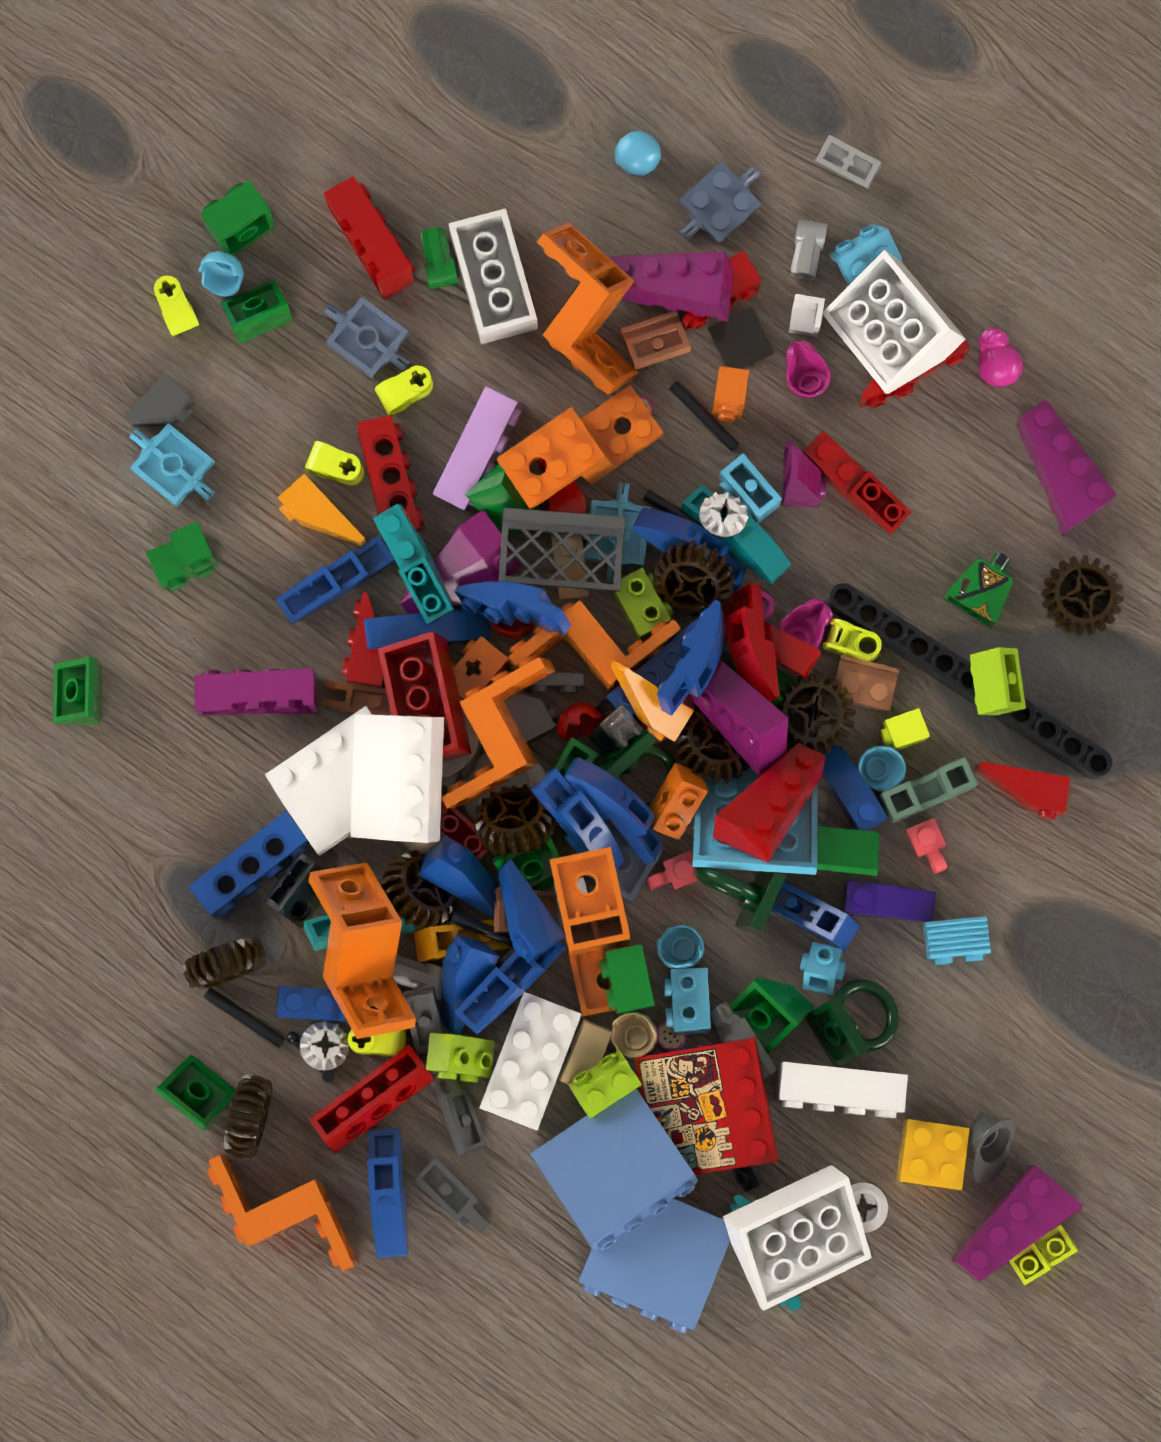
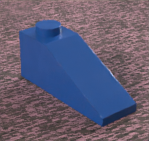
M835 745L831 747L830 753L822 752V754L826 755L822 776L854 830L869 831L884 823L888 817L841 746L838 748Z
M444 835L440 841L435 843L426 852L419 876L494 918V903L496 902L494 889L499 887L471 850Z
M510 860L498 872L506 920L514 950L529 963L555 946L565 934L514 862Z
M785 881L771 909L818 939L834 947L841 948L842 952L846 951L860 927L848 914Z
M456 934L452 944L448 947L443 960L441 993L442 1023L454 1035H460L465 1025L454 1012L492 972L499 958L485 942Z

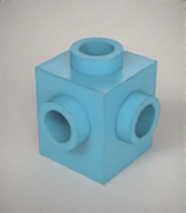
M812 942L809 954L803 953L800 971H804L802 989L833 995L836 980L843 979L846 962L841 961V948L830 944Z

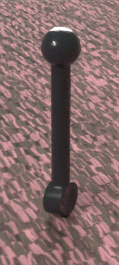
M296 1032L288 1033L287 1041L290 1044H295L300 1050L298 1034ZM319 1070L325 1082H331L334 1079V1073L331 1070Z

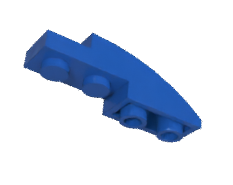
M643 508L640 511L632 529L642 538L649 541L662 552L667 550L671 544L677 546L682 540L688 545L691 541L695 540L699 546L706 542L707 548L710 550L717 547V555H726V563L732 564L731 573L735 575L732 594L740 588L747 569L727 554L731 546L719 536L710 533L704 527L674 514L650 508Z
M499 581L471 583L458 586L454 591L461 601V607L465 611L473 615L476 613L484 615L495 624L501 622L512 626L515 620L518 619L526 624L529 622L535 623L546 632L552 633L555 631L566 635L571 627L562 609L553 606L543 589L520 583Z
M716 599L709 608L703 610L694 628L684 635L681 646L685 657L677 662L675 670L668 680L663 681L659 686L657 697L661 710L671 716L689 693L698 698L708 686L720 660L724 645L725 619L721 603Z
M580 757L574 759L564 776L575 791H582L603 821L610 819L613 822L616 830L623 835L633 852L641 858L645 865L655 861L663 841L650 826L655 818L654 813L631 789L613 775Z
M556 768L551 769L531 789L567 834L564 837L577 853L611 847L616 870L625 862L613 835L582 791H575Z
M278 986L276 1017L347 1022L330 989ZM369 1006V1007L372 1008V1009L378 1010V1009L375 1008L374 1006Z
M399 1128L368 1131L369 1159H367L376 1256L377 1258L408 1256L406 1194L403 1188L401 1130Z

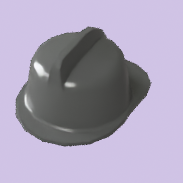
M979 1113L969 1131L968 1147L975 1156L973 1176L980 1184H988L994 1181L1006 1165L1016 1129L1015 1122L1010 1118L999 1120L986 1113Z

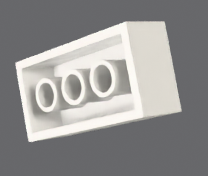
M506 208L448 223L450 237L480 344L537 330V316Z
M524 992L479 1108L538 1131L582 1014Z
M781 1062L778 1066L775 1100L782 1101V1107L803 1109V1103L813 1104L814 1111L834 1112V1107H843V1114L865 1115V1110L875 1111L874 1117L893 1119L896 1118L897 1113H905L908 1075Z

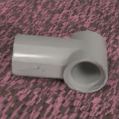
M798 219L794 245L796 246L790 276L804 281L815 280L820 250H823L828 224Z
M396 955L393 979L396 984L416 990L434 987L437 1000L441 1001L443 968L429 963L425 965Z

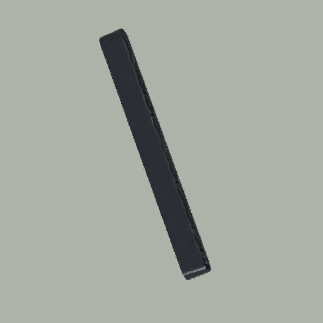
M840 583L832 588L827 600L828 606L834 614L854 626L876 633L880 637L883 646L976 706L975 689L965 687L961 680L963 675H971L970 662L852 585ZM844 593L849 597L850 603L845 606L839 605L835 601L834 595ZM863 609L871 610L875 615V620L872 622L863 621L860 617V611ZM889 625L897 627L900 631V637L896 639L888 637L885 627ZM911 643H922L925 647V654H914L911 650ZM939 658L948 660L951 665L950 671H940L936 666V660ZM1025 699L1026 709H1023L1027 715V719L1024 722L1017 721L1013 716V712L991 715L1088 779L1097 780L1102 778L1113 766V760L1107 751L1027 699ZM1045 724L1051 728V738H1044L1039 734V725ZM1065 741H1072L1076 744L1078 748L1076 755H1070L1065 751ZM1092 757L1102 761L1103 770L1101 772H1096L1091 768L1090 759Z

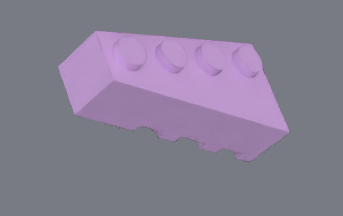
M485 386L435 487L433 495L462 510L469 511L471 506L474 507L465 494L496 466L494 462L499 453L502 454L509 440L508 436L512 428L518 423L525 404Z

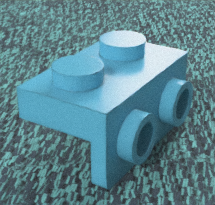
M879 225L865 227L860 231L858 237L853 240L842 241L835 246L836 250L829 254L830 259L837 262L848 286L884 250L900 261L903 260L889 230Z

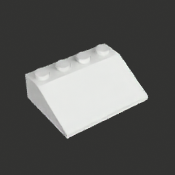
M885 250L822 314L887 394L944 361L966 339L906 266Z
M366 706L265 774L276 794L319 856L351 835L355 714L373 715Z
M355 714L351 837L422 843L440 841L444 717Z
M832 1165L723 1216L733 1249L763 1311L872 1258L849 1178Z

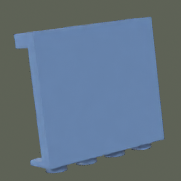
M637 1089L625 1095L591 1119L588 1115L530 1153L594 1252L598 1249L603 1251L611 1247L617 1241L616 1237L625 1231L630 1233L639 1228L645 1217L651 1213L653 1215L661 1213L669 1206L668 1202L676 1196H686L695 1188L694 1184L698 1182L695 1174Z
M673 1198L668 1202L669 1206L657 1215L651 1213L645 1217L639 1228L630 1233L623 1232L616 1237L617 1241L608 1249L603 1251L598 1249L596 1252L591 1249L578 1282L584 1284L581 1290L597 1297H599L601 1292L612 1296L611 1303L628 1309L629 1304L641 1308L640 1315L657 1321L658 1316L670 1321L669 1327L686 1333L687 1328L695 1330L729 1245L730 1238L724 1219Z

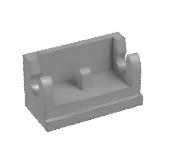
M831 135L828 136L815 160L818 164L866 189L870 188L875 175L878 174L881 168L879 160Z

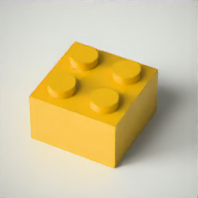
M904 1119L896 1181L962 1190L970 1128Z

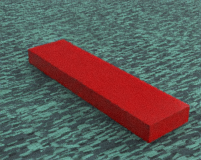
M728 601L722 607L724 618L733 614L732 603ZM764 621L765 639L775 644L776 663L806 679L821 655L820 650Z

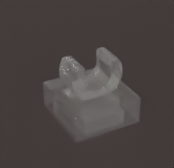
M623 705L599 724L619 748L627 746V741L635 734L637 736L640 735V730L642 729L640 724Z

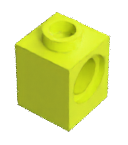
M920 708L885 720L882 724L883 729L880 730L884 745L890 746L896 751L924 742L930 737Z

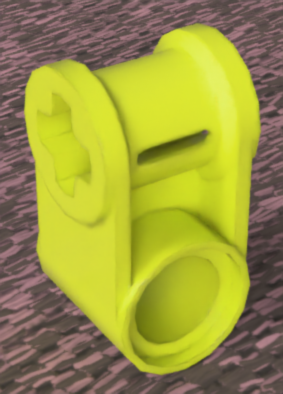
M168 275L157 279L154 285V292L171 336H176L199 326L192 306L187 301L178 280ZM170 288L173 295L168 297L164 290Z
M416 365L395 377L381 382L374 390L387 414L395 415L408 408L411 404L428 396L433 389V380L427 368ZM419 377L423 380L424 385L419 387L415 384L414 379Z
M320 441L314 442L304 470L315 476L331 479L347 486L358 485L363 480L365 474L364 467L355 455ZM353 465L355 472L349 471L348 475H346L344 468H350Z
M836 618L831 620V629L826 642H823L821 645L822 649L839 656L845 655L869 662L877 659L882 643L876 633L854 626L844 620ZM841 632L839 642H836L838 634ZM863 641H870L875 645L876 650L873 653L866 654L860 650L859 644Z
M407 1029L366 1037L371 1038V1040L365 1043L364 1048H359L358 1043L353 1042L356 1036L351 1030L348 1034V1044L351 1050L359 1055L393 1057L406 1047Z

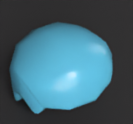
M642 131L628 133L619 140L614 149L616 164L628 175L645 176L655 170L661 159L658 142L652 135Z
M223 251L208 253L201 261L198 270L202 272L201 283L203 287L213 294L222 297L234 296L238 292L244 278V270L240 261L232 254Z
M876 746L867 749L858 760L857 770L871 790L887 791L898 786L904 780L906 764L903 756L894 748Z
M686 925L668 927L656 942L659 958L665 966L671 969L693 968L703 957L705 951L702 936L695 928Z

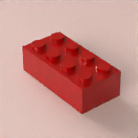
M432 631L379 648L378 654L391 714L395 716L444 717L443 762L472 754L462 707L459 703L460 697L447 639Z

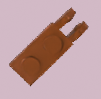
M325 681L324 688L334 692L347 693L345 702L326 698L321 700L320 706L342 710L348 714H354L366 706L373 715H392L386 688L352 682L347 684Z

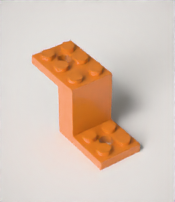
M570 221L544 232L537 243L544 248L543 250L548 257L557 260L566 268L565 270L570 277L579 280L581 283L549 325L543 336L549 341L550 346L554 350L561 352L571 361L572 366L576 370L583 372L589 377L598 390L609 395L632 382L639 372L597 334V331L634 283V280Z
M630 384L583 418L572 407L568 408L496 459L528 507L532 510L581 475L590 485H593L665 434ZM620 419H628L631 422V429L626 434H618L615 431V425ZM537 459H543L547 463L546 471L541 475H534L531 472V465Z
M580 600L574 605L572 602H569L561 608L571 624L566 635L555 631L549 633L538 626L533 631L535 636L527 642L524 639L520 640L509 650L512 653L508 656L509 667L512 671L519 669V662L532 655L535 658L542 657L564 639L605 691L610 694L620 685L610 666L613 660L635 672L680 634L681 628L674 619L668 624L662 621L650 631L652 635L644 643L641 639L636 641L627 649L628 654L625 656Z
M532 655L518 663L519 669L508 673L506 670L491 679L493 682L491 685L485 688L477 686L465 693L466 699L459 703L491 760L493 767L485 766L473 773L475 779L466 782L461 780L448 787V794L441 797L446 808L460 809L538 765L504 700L555 672L556 669L551 660L542 657L535 658Z
M611 847L550 859L582 1017L614 1011L615 1008H608L605 991L610 989H602L597 984V977L601 973L599 961L604 959L603 954L605 951L629 947L631 938ZM588 875L594 878L596 887L592 892L584 893L579 890L577 883L582 876Z
M368 863L310 872L309 883L331 920L323 979L356 1038L414 1028L416 1017L393 979L402 920ZM369 1006H374V1007L377 1008L378 1010L372 1009V1008H370Z
M218 1155L208 1160L211 1166L207 1168L208 1175L213 1185L220 1186L224 1196L220 1197V1201L226 1214L231 1213L236 1221L233 1230L240 1243L245 1242L247 1247L255 1245L317 1215L319 1220L314 1223L321 1239L327 1238L332 1249L327 1252L335 1268L340 1266L343 1272L359 1264L320 1179L312 1180L251 1209L228 1156Z

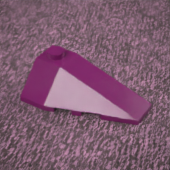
M786 441L783 461L782 506L818 507L821 498H826V481L821 480L820 469L794 442Z
M483 510L458 526L447 545L435 555L434 563L444 582L453 607L461 603L454 592L458 586L479 582H498L501 533ZM507 547V558H508V557H509L511 554H513V553H512V552L509 550V548ZM516 556L506 564L505 576H509L523 566ZM408 590L399 602L407 614L421 613Z

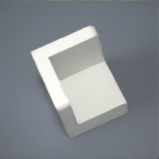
M795 294L788 332L818 337L825 298Z

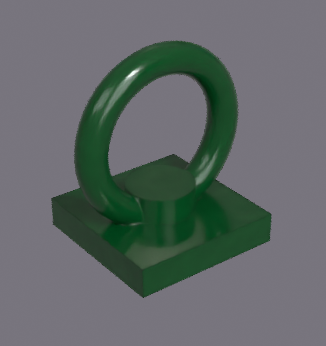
M634 724L631 725L633 731L607 755L602 752L592 762L621 782L623 774L631 772L642 762L643 755L653 756L662 761L668 774L673 765L677 763L669 751L654 744L657 740L650 732Z
M696 867L694 870V876L697 880L739 900V906L742 907L735 926L744 931L762 932L786 875L779 872L759 871L755 881H750L746 884L711 868Z
M864 979L853 980L844 984L835 993L833 999L805 1016L834 1067H840L865 1052L884 1048L894 1038L899 1024L898 1009L890 993L881 985ZM856 992L870 993L878 998L884 1006L887 1021L884 1031L878 1037L863 1039L856 1022L843 1006L845 1000L851 994Z

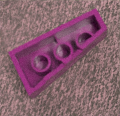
M725 252L610 256V259L634 280V283L621 300L647 306L654 304L663 306L666 310L676 312L677 310L692 312L696 316L705 317L707 315L717 317L720 321L728 322L733 266Z
M1044 400L1021 416L1016 424L1029 457L1033 460L1038 473L1037 477L1049 499L1048 503L1058 521L1061 535L1064 536L1109 505L1117 495L1047 400Z
M720 659L708 686L698 698L690 693L688 696L755 773L760 776L787 753L788 717Z
M314 668L291 670L265 669L257 672L233 670V673L221 674V671L205 670L203 675H195V712L198 716L319 714V678Z
M1029 1165L951 1260L974 1280L980 1282L1084 1206L1039 1167Z

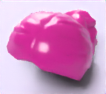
M990 327L978 337L980 350L978 357L980 377L988 385L1005 387L1015 383L1021 376L1023 362L1018 351L1009 344L1006 333L1003 330Z
M794 341L789 345L786 353V380L788 387L796 396L805 399L819 396L825 392L830 384L831 372L829 367L816 352L811 342Z
M812 599L804 605L798 606L782 619L779 629L818 648L823 639L824 627L828 626L833 619V612L825 601Z

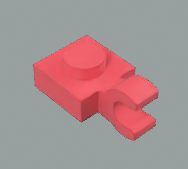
M935 818L906 829L905 832L917 859L926 855L934 875L946 870L947 864L939 849L946 847V843Z
M691 850L662 862L665 871L650 876L646 880L650 891L669 883L673 891H676L699 881L694 876L696 867H692L693 855Z

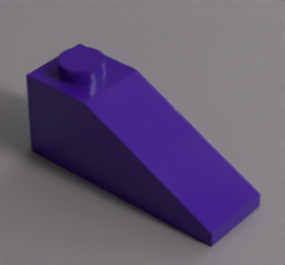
M847 881L844 884L842 912L850 916L931 922L934 921L936 892Z

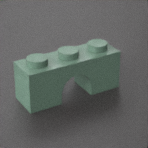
M966 757L938 768L922 778L912 782L908 781L882 792L878 799L891 825L968 792L978 784Z

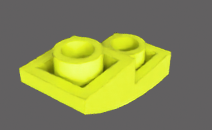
M1060 1223L1009 1260L1025 1286L1050 1271L1051 1267L1078 1252V1248Z

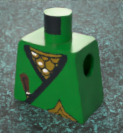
M996 551L989 563L981 558H977L949 588L943 599L991 629L999 618L1014 581L1004 573L1011 563V559Z

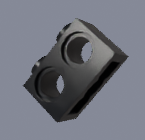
M299 852L263 901L302 929L304 921L311 919L321 904L309 883L310 872L325 869Z

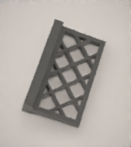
M504 508L502 512L498 582L619 592L625 517ZM508 529L521 530L529 540L515 550L508 542ZM528 531L538 532L535 535L531 536V534ZM543 532H551L559 541L547 553L535 540ZM558 533H564L567 535L562 539ZM573 534L582 535L589 543L577 555L565 542ZM588 535L598 537L592 541ZM602 537H616V549L606 557L595 543ZM530 543L543 555L532 566H529L519 554ZM560 545L573 557L561 569L549 556ZM507 547H508L509 550L513 553V554H511L508 558H507ZM592 547L603 561L590 571L579 557ZM614 555H615V565H613V564L611 563V561H610V559H611ZM515 556L527 569L519 577L505 576L506 564ZM544 559L557 571L549 579H541L533 570ZM575 561L587 573L579 582L571 581L563 572ZM606 563L614 572L613 584L601 583L593 573ZM528 573H530L534 578H524V577H525ZM558 575H560L564 580H554V579H555ZM590 577L595 583L584 581Z

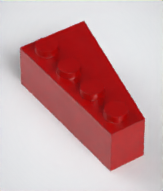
M352 176L324 192L323 196L326 205L383 300L414 284L412 273L415 272V268L409 257L405 256L400 249L401 245L394 232H389L384 224L386 220L378 207L374 208L369 201L372 197L363 182L359 184L355 177Z
M799 743L796 744L715 816L713 838L769 863L821 780L826 755Z

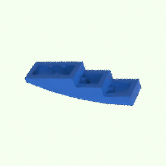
M378 535L356 551L351 550L328 567L324 565L276 598V601L290 622L295 624L347 594L396 561L382 538Z
M465 610L450 611L429 624H426L421 613L364 620L368 650H377L432 631L445 637L448 645H454L458 642H470L472 639L477 641L480 636L486 640L491 639L488 619L479 613L473 615Z
M559 941L555 946L529 963L515 951L499 969L496 967L454 1013L478 1034L521 996L566 950V947Z

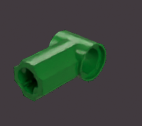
M434 227L421 232L420 238L426 261L424 267L429 290L458 284L453 258L450 257L444 228Z

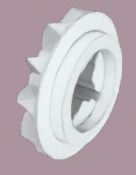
M715 492L713 496L705 498L699 512L700 521L707 531L716 536H733L738 534L746 525L748 519L747 506L741 503L740 497L730 496L729 492L725 494H717ZM726 506L728 515L724 522H721L722 518L719 512Z
M327 1021L313 1023L304 1031L300 1040V1052L304 1061L317 1070L325 1071L338 1067L346 1059L349 1050L347 1033L338 1024ZM324 1033L328 1043L337 1045L328 1049L326 1058H324L322 1048L312 1045L320 1043Z
M860 1182L851 1185L856 1205L860 1202L861 1194L865 1198V1203L876 1205V1208L866 1211L865 1221H863V1217H861L859 1212L864 1233L876 1230L884 1223L888 1213V1202L884 1193L870 1183Z

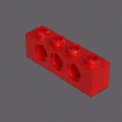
M392 415L357 422V433L378 515L390 509V505L393 502L402 501L407 506L405 512L415 531L420 533V526L425 525L421 507L415 508L413 497H417L414 479L408 480L406 469L410 468L407 452H401L398 441L403 440L400 424H394ZM380 445H388L392 448V452L389 455L382 456L377 453L376 449ZM387 473H395L400 479L395 484H388L383 480V477Z
M408 1045L310 1118L309 1121L327 1146L336 1154L435 1079L426 1070V1066L411 1046Z

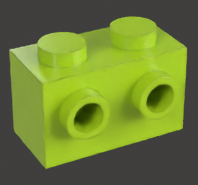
M643 568L620 580L619 592L611 591L638 640H644L651 636L650 631L662 621L668 624L672 620L670 616L673 615L667 601L662 602L656 593L653 575L651 573L646 575Z
M998 647L970 655V670L974 682L975 704L978 715H1000L1026 709L1017 648Z
M430 1033L426 1070L438 1072V1078L456 1080L457 1075H460V1081L478 1083L479 1077L491 1078L495 1041L454 1034Z
M620 1050L605 1056L598 1064L589 1070L579 1073L568 1083L574 1096L590 1119L642 1085Z

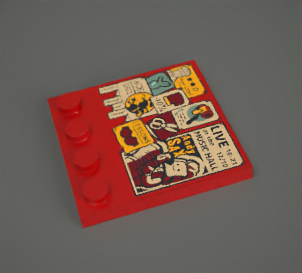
M756 1037L635 1058L638 1079L642 1084L640 1086L642 1098L695 1175L779 1161Z

